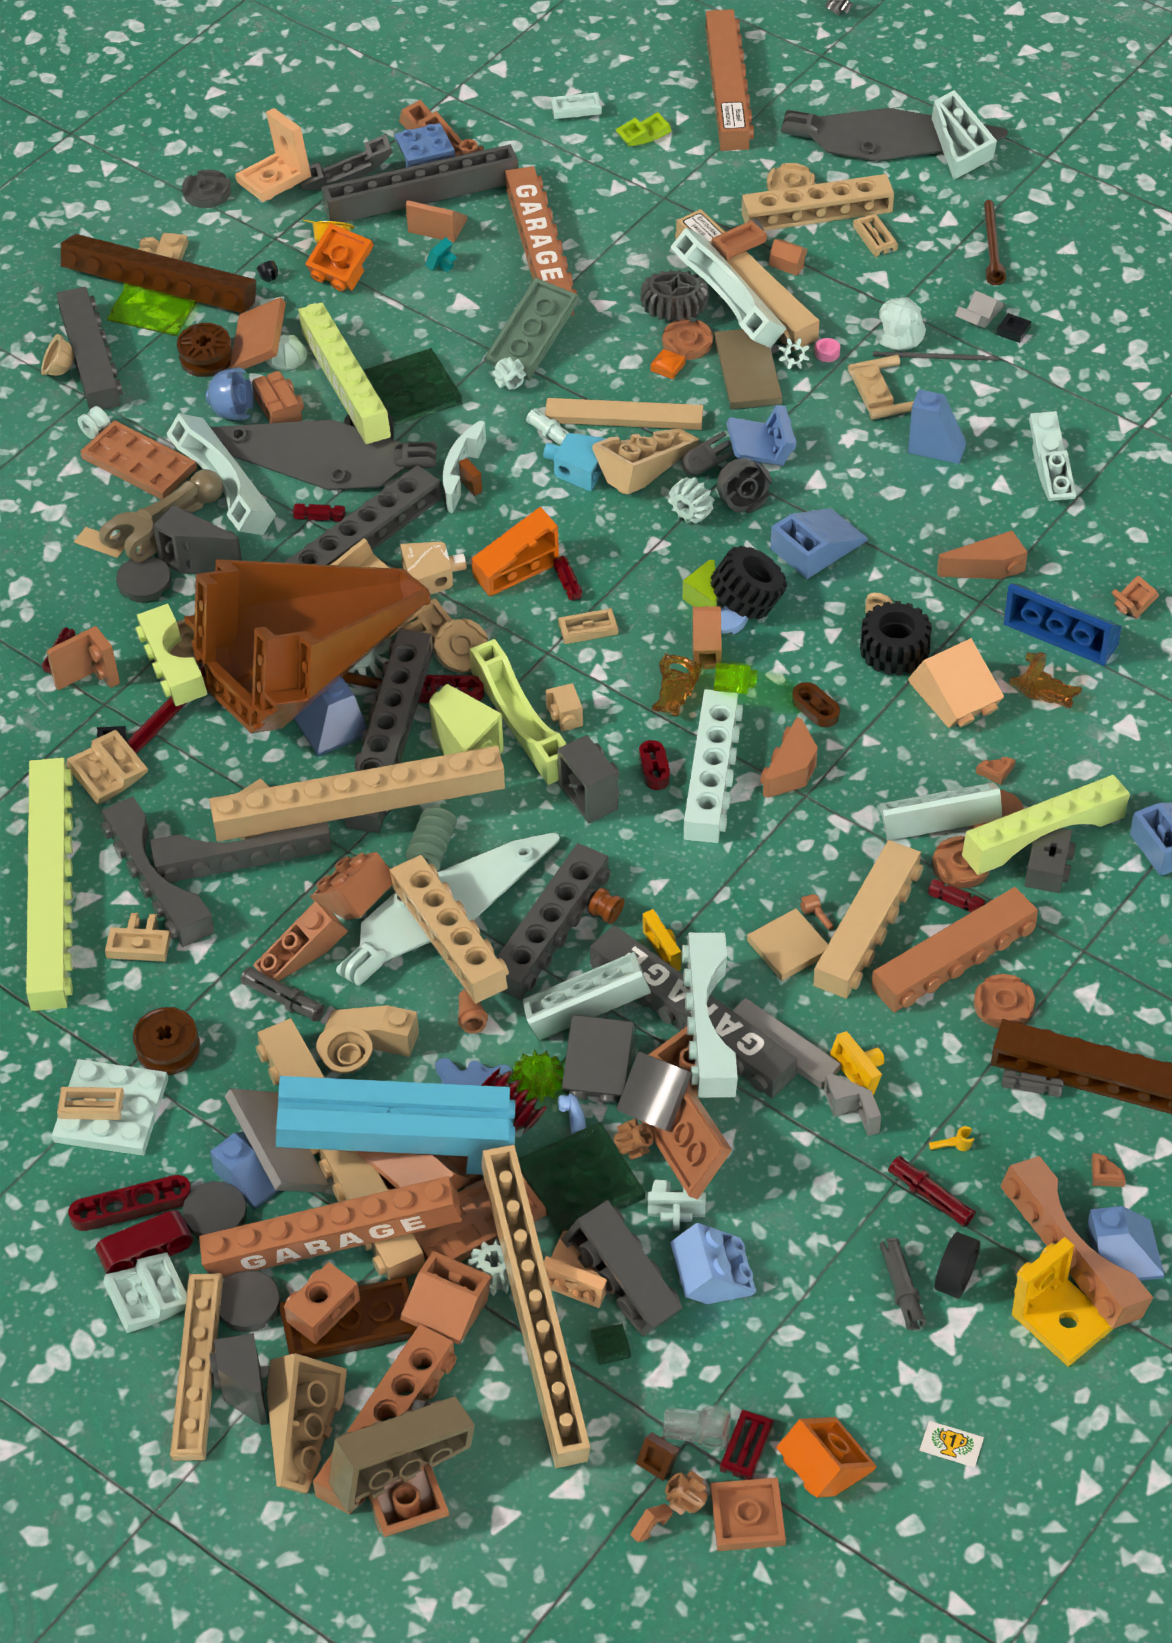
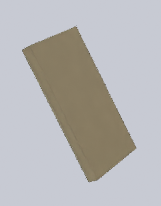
M743 329L714 332L730 409L782 404V394L771 349L753 341Z

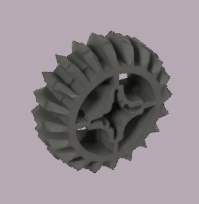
M670 269L669 272L660 271V274L654 273L651 277L645 279V282L642 283L640 301L644 311L650 313V316H658L659 320L668 319V321L677 320L679 322L680 319L689 320L690 317L695 318L698 317V314L704 313V309L707 308V303L709 302V289L705 280L699 278L698 274L691 275L690 271L681 272V270L672 271Z

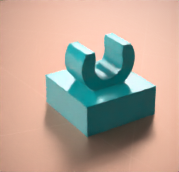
M447 237L441 240L430 250L425 266L431 271L438 266L445 272L451 270L454 267L452 263L457 259L455 254L450 252L453 242Z

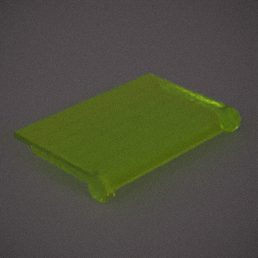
M125 283L124 290L112 307L107 321L177 336L195 308L197 301Z

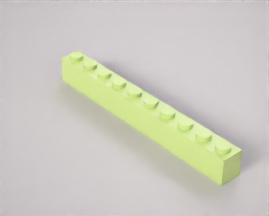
M64 758L29 761L26 994L31 1011L67 1008V996L73 994L71 977H67V971L73 970L72 955L68 953V947L73 946L72 931L68 929V923H73L72 907L68 905V900L73 899L72 884L68 882V877L73 876L72 860L68 859V854L73 853L72 837L68 836V831L73 830L72 815L68 813V808H73L72 792L68 791V786H73L72 770L66 769Z

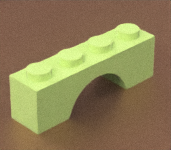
M168 603L137 614L140 625L135 627L141 643H147L143 646L149 661L155 660L152 666L157 679L163 678L164 680L160 683L166 698L171 696L175 706H179L208 695L202 674L194 657L181 658L170 654L173 647L182 639L176 619Z

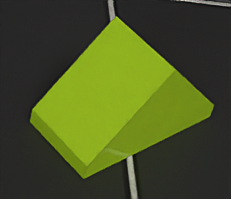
M708 560L683 580L682 599L693 607L717 606V596L711 587V575L715 571V560Z

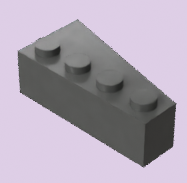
M608 1200L578 1218L561 1238L567 1248L574 1245L581 1255L578 1256V1260L585 1268L593 1267L601 1277L607 1279L605 1292L617 1296V1307L643 1337L673 1318L683 1308L676 1291L668 1287L661 1277L658 1265L654 1261L649 1260L642 1250L643 1247L640 1239L629 1231L624 1224L621 1212L616 1207H613Z

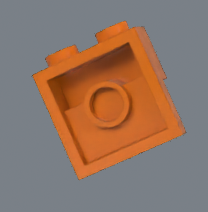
M330 223L305 265L311 273L310 276L315 281L323 283L324 280L331 282L330 284L333 288L340 292H343L345 289L353 291L364 272L362 265L374 244L370 239Z

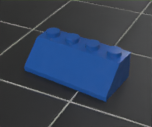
M1010 583L1008 586L1003 625L1105 666L1119 645L1121 625L1023 585Z

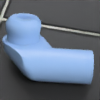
M571 1093L568 1096L560 1095L558 1097V1110L569 1112L571 1137L577 1140L585 1138L587 1135L585 1116L578 1098Z

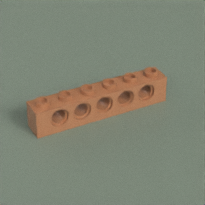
M419 1324L347 1432L366 1428L386 1417L394 1418L406 1411H412L415 1400H431L438 1391L439 1381L444 1373L449 1374L456 1363L457 1357L454 1351V1341ZM419 1366H429V1368L425 1370L417 1369ZM404 1391L412 1392L410 1395L407 1396L399 1395ZM331 1454L313 1480L315 1496L347 1513L329 1485ZM366 1497L356 1501L358 1506L363 1504Z

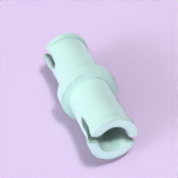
M536 408L527 415L526 422L541 431L544 438L552 439L559 445L562 444L566 435L569 434L568 431L560 426L556 419L548 418Z

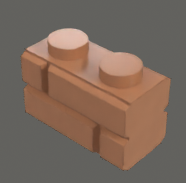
M279 371L270 373L267 377L261 376L253 379L254 398L269 423L301 422V410H304V403L300 395L295 396L294 387L290 379L285 380Z

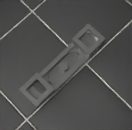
M387 134L365 142L366 151L326 168H322L319 162L310 165L312 177L300 183L302 189L322 190L323 186L362 178L369 174L393 153Z

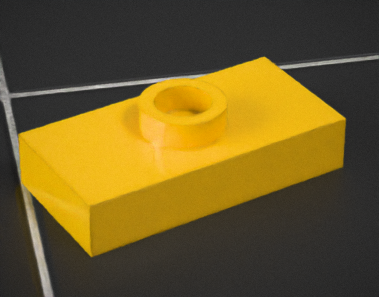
M654 909L643 913V933L662 960L677 971L681 970V951L677 946L674 933L671 929L665 928Z

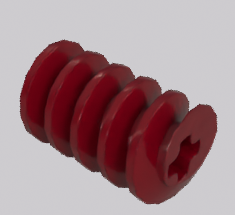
M500 1067L481 1086L510 1087V1100H515V1118L513 1119L515 1122L513 1126H515V1132L524 1129L523 1135L539 1121L547 1107L543 1106L536 1110L534 1107L538 1098L534 1097L527 1101L526 1097L529 1089L526 1088L518 1092L517 1088L521 1081L518 1079L509 1083L508 1080L512 1072L509 1070L500 1074Z

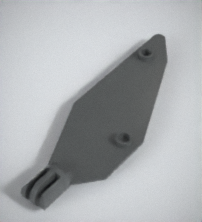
M893 108L826 116L786 110L781 127L783 134L813 139L827 153L871 161L943 152L932 121V115ZM984 125L996 140L1007 137L1008 131L1005 128Z
M335 420L210 427L232 457L326 490L377 488L383 486L403 469H413L417 465L421 468H436L437 442L401 443L387 438L365 444L356 427Z

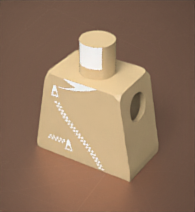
M445 543L400 544L403 569L428 588L430 595L450 589L453 586L452 572L466 570L464 554L448 556Z

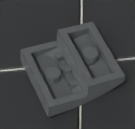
M638 1051L616 1110L670 1132L692 1072Z

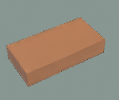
M751 220L712 238L711 244L727 260L766 242L767 233Z

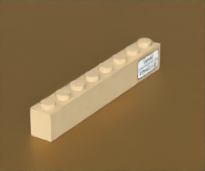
M701 209L676 220V239L685 228L703 235L710 243H712V238L725 233ZM745 251L726 260L786 327V330L779 337L783 344L788 345L787 338L792 343H796V340L801 338V347L819 340L820 320ZM794 347L790 348L792 351H796Z

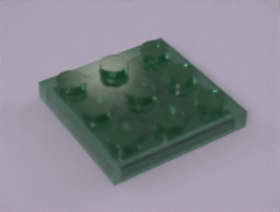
M432 348L363 370L387 412L391 415L393 427L462 404L460 392Z
M601 1121L518 1158L524 1179L545 1206L546 1214L559 1236H561L563 1231H568L578 1218L607 1200L620 1211L645 1199L644 1189Z

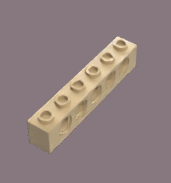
M887 174L745 194L742 195V217L744 223L758 219L764 231L856 218L875 213L893 212L894 192Z
M419 855L391 868L390 874L393 889L474 1003L481 1002L508 989L506 975L509 974L504 960L496 958L494 949L487 938L482 939L476 922L473 919L469 921L462 903L459 900L455 902L449 885L439 880L435 866L432 863L428 864L423 856Z

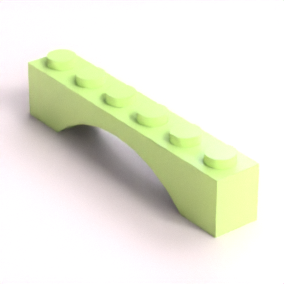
M495 639L470 648L471 672L482 681L485 693L498 712L502 714V718L547 785L559 781L557 749L566 745L560 733L550 729L534 711L517 681L508 657Z
M1114 775L1108 776L966 831L962 856L977 875L1004 865L1025 846L1054 830L1077 824H1093L1102 827L1125 818L1130 793Z

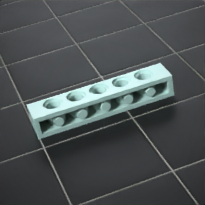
M704 689L684 817V840L719 843L720 831H726L727 814H723V809H729L730 792H726V788L732 787L734 770L729 768L730 765H735L737 748H733V743L739 742L740 726H736V721L741 722L743 705L738 704L737 692Z

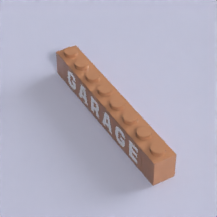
M534 166L505 170L506 191L532 279L538 278L577 294L576 289L571 288L573 287L571 272H566L568 271L567 258L561 255L563 254L561 239H556L558 238L556 223H551L553 222L551 207H547L548 198L546 191H542L543 182L541 175L537 176Z
M445 1176L201 1235L199 1240L202 1266L208 1274L221 1273L224 1279L241 1271L266 1269L461 1222L458 1192L450 1177Z

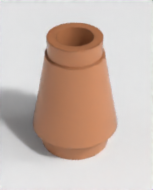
M464 989L459 993L458 1024L467 1033H479L486 1027L488 1015L481 1002L475 1004Z

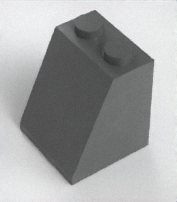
M572 1015L562 1083L564 1093L574 1094L578 1100L584 1101L587 1100V1096L600 1097L599 1102L618 1104L632 1069L638 1034L634 1022Z

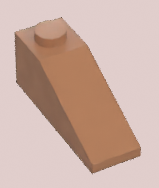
M1009 531L939 554L937 574L939 577L1003 579L1025 571L1028 552L1014 532Z

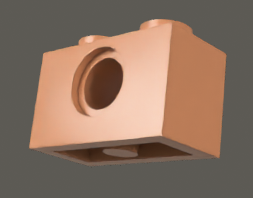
M328 1262L321 1270L317 1269L309 1277L308 1282L299 1291L293 1292L288 1297L284 1305L287 1323L316 1344L360 1301L358 1283ZM319 1299H324V1300H325L324 1302H321V1303H315V1302H314V1301L319 1300Z

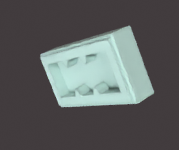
M598 92L551 97L554 119L602 114Z

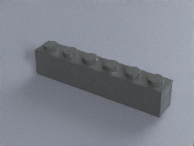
M86 286L57 292L60 314L69 344L73 349L74 361L89 411L94 406H98L102 410L120 406L119 395H123L120 379H114L118 377L115 363H109V361H112V354L109 345L104 346V344H107V338L104 328L99 329V327H102L99 312L94 313V311H97L94 295L89 296Z

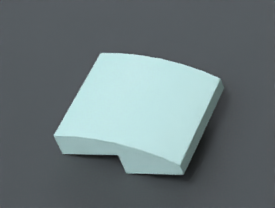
M167 1252L137 1259L134 1268L105 1274L103 1283L126 1333L151 1326L186 1309L187 1293Z

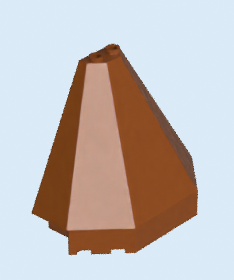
M216 559L215 571L196 574L195 615L184 616L186 626L189 625L194 632V639L191 640L197 662L202 661L205 669V675L202 677L206 690L253 734L283 729L424 605H429L431 596L429 589L404 569Z

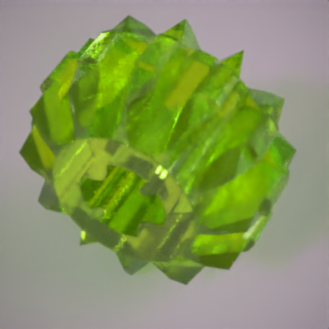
M534 1049L531 1056L522 1053L520 1061L514 1063L512 1082L519 1079L521 1082L517 1091L520 1092L528 1088L529 1092L526 1098L530 1100L537 1097L542 1103L544 1096L554 1099L556 1091L562 1090L564 1068L560 1065V1060L557 1056L550 1057L547 1050L540 1055Z

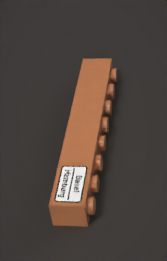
M734 9L706 11L705 30L720 151L749 150V140L754 139V126L752 124L751 109H747L750 108L749 94H745L748 93V82L741 34H737L740 33L739 19H735Z

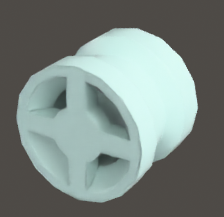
M94 406L90 409L89 414H83L77 420L82 432L90 439H94L101 430L103 431L111 424L107 414L98 406Z

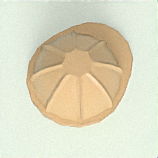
M55 335L45 352L41 367V374L44 376L47 374L54 376L62 375L72 366L74 360L73 349L63 339L62 335Z
M336 1025L327 1028L320 1034L316 1043V1050L324 1064L332 1071L341 1074H354V1072L367 1066V1062L372 1055L373 1044L369 1035L363 1029L354 1026Z

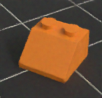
M836 1417L799 1419L776 1446L783 1455L784 1463L804 1481L805 1489L813 1496H816V1498L838 1495L873 1472L877 1467Z

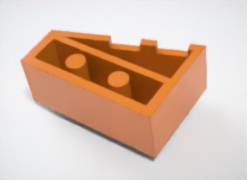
M540 506L471 558L473 578L490 597L554 567L553 560L555 557H559L557 524Z

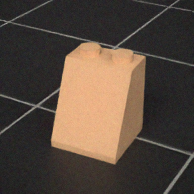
M971 638L925 659L908 678L913 688L948 728L957 724L959 727H963L974 721V716L980 713L983 716L991 714L998 709L997 704L1004 698L1003 693Z

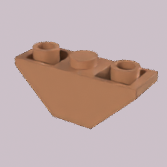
M796 717L792 726L786 727L782 738V745L774 749L770 767H765L761 774L760 783L763 784L764 797L769 798L805 787L817 766L818 747L801 718Z

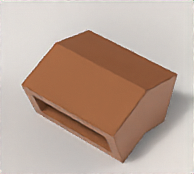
M774 239L770 251L769 266L798 276L804 268L808 249L782 239Z

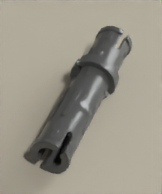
M247 967L241 975L240 982L243 985H247L281 1003L291 1013L296 1011L313 1022H317L324 1013V1005L304 996V992L300 989H291L255 970L253 967ZM265 985H267V986H269V987H271V988L277 990V992L274 991V990H272V989H270V988H268V987H266Z
M888 1238L886 1239L888 1248L885 1242L882 1241L880 1243V1250L882 1251L896 1293L894 1295L895 1303L901 1308L906 1328L910 1331L919 1330L920 1327L917 1321L920 1322L922 1327L927 1323L919 1303L921 1298L919 1290L914 1288L899 1239Z

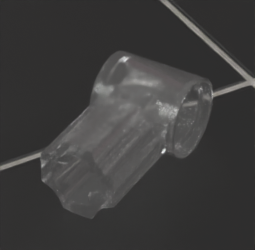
M708 1406L703 1408L702 1411L666 1407L663 1437L666 1439L698 1442L700 1446L709 1450H723L728 1446L731 1412L720 1406Z

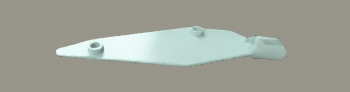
M549 833L512 841L439 871V880L449 885L455 902L459 900L462 903L469 921L475 920L560 841L559 835ZM396 892L361 922L360 946L336 968L338 975L355 983L357 986L363 984L385 961L431 942Z

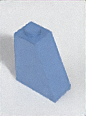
M919 389L912 405L908 453L960 464L966 447V441L945 395Z

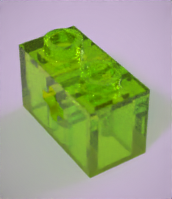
M726 660L716 662L714 691L749 694L751 688L757 687L758 670L753 669L754 663Z

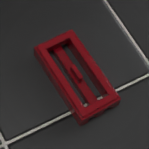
M742 1409L721 1461L720 1472L726 1473L730 1471L732 1476L739 1478L741 1475L745 1477V1480H752L773 1428L774 1420ZM750 1420L752 1424L736 1464L732 1463L731 1459L746 1421ZM762 1424L764 1427L748 1468L744 1467L743 1465L758 1427Z

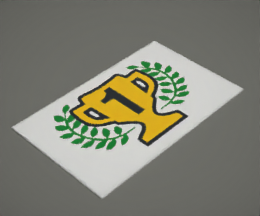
M929 1421L919 1451L975 1468L984 1437Z

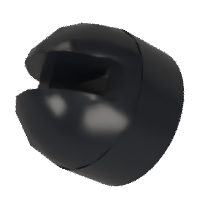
M274 260L264 262L256 269L261 279L266 282H270L271 279L275 280L278 277V267Z

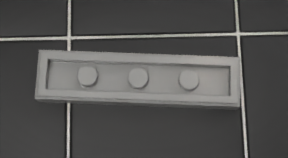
M745 998L732 1010L797 1057V1073L820 1089L825 1085V1074L832 1073L836 1075L840 1071L841 1063Z

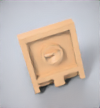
M275 108L266 112L275 154L235 174L237 183L262 202L270 200L277 194L291 189L312 177L301 127Z

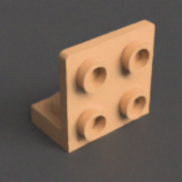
M563 1231L551 1258L546 1256L544 1260L550 1288L552 1291L600 1308L607 1293L605 1292L607 1279L601 1277L593 1267L585 1268L580 1263L578 1256L581 1254L575 1246L571 1245L567 1248L562 1242L561 1238L567 1232Z

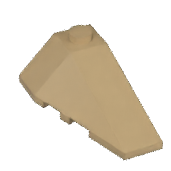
M679 428L655 431L652 437H641L639 434H632L630 439L621 441L618 436L610 437L594 443L592 450L607 483L617 488L619 492L628 495L649 485L680 460L688 451L696 447L700 439Z
M296 1353L270 1360L267 1399L277 1487L302 1494L308 1493L321 1460V1447L324 1440L330 1437L333 1429L330 1427L335 1412L340 1411L344 1401L347 1369Z

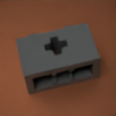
M1060 828L1033 841L1025 887L1060 893L1062 882L1068 883L1071 865L1066 864L1067 859L1073 860L1076 843L1071 842L1072 830Z

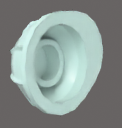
M283 333L280 335L277 356L265 362L271 368L287 371L295 369L306 361L307 350L295 335Z

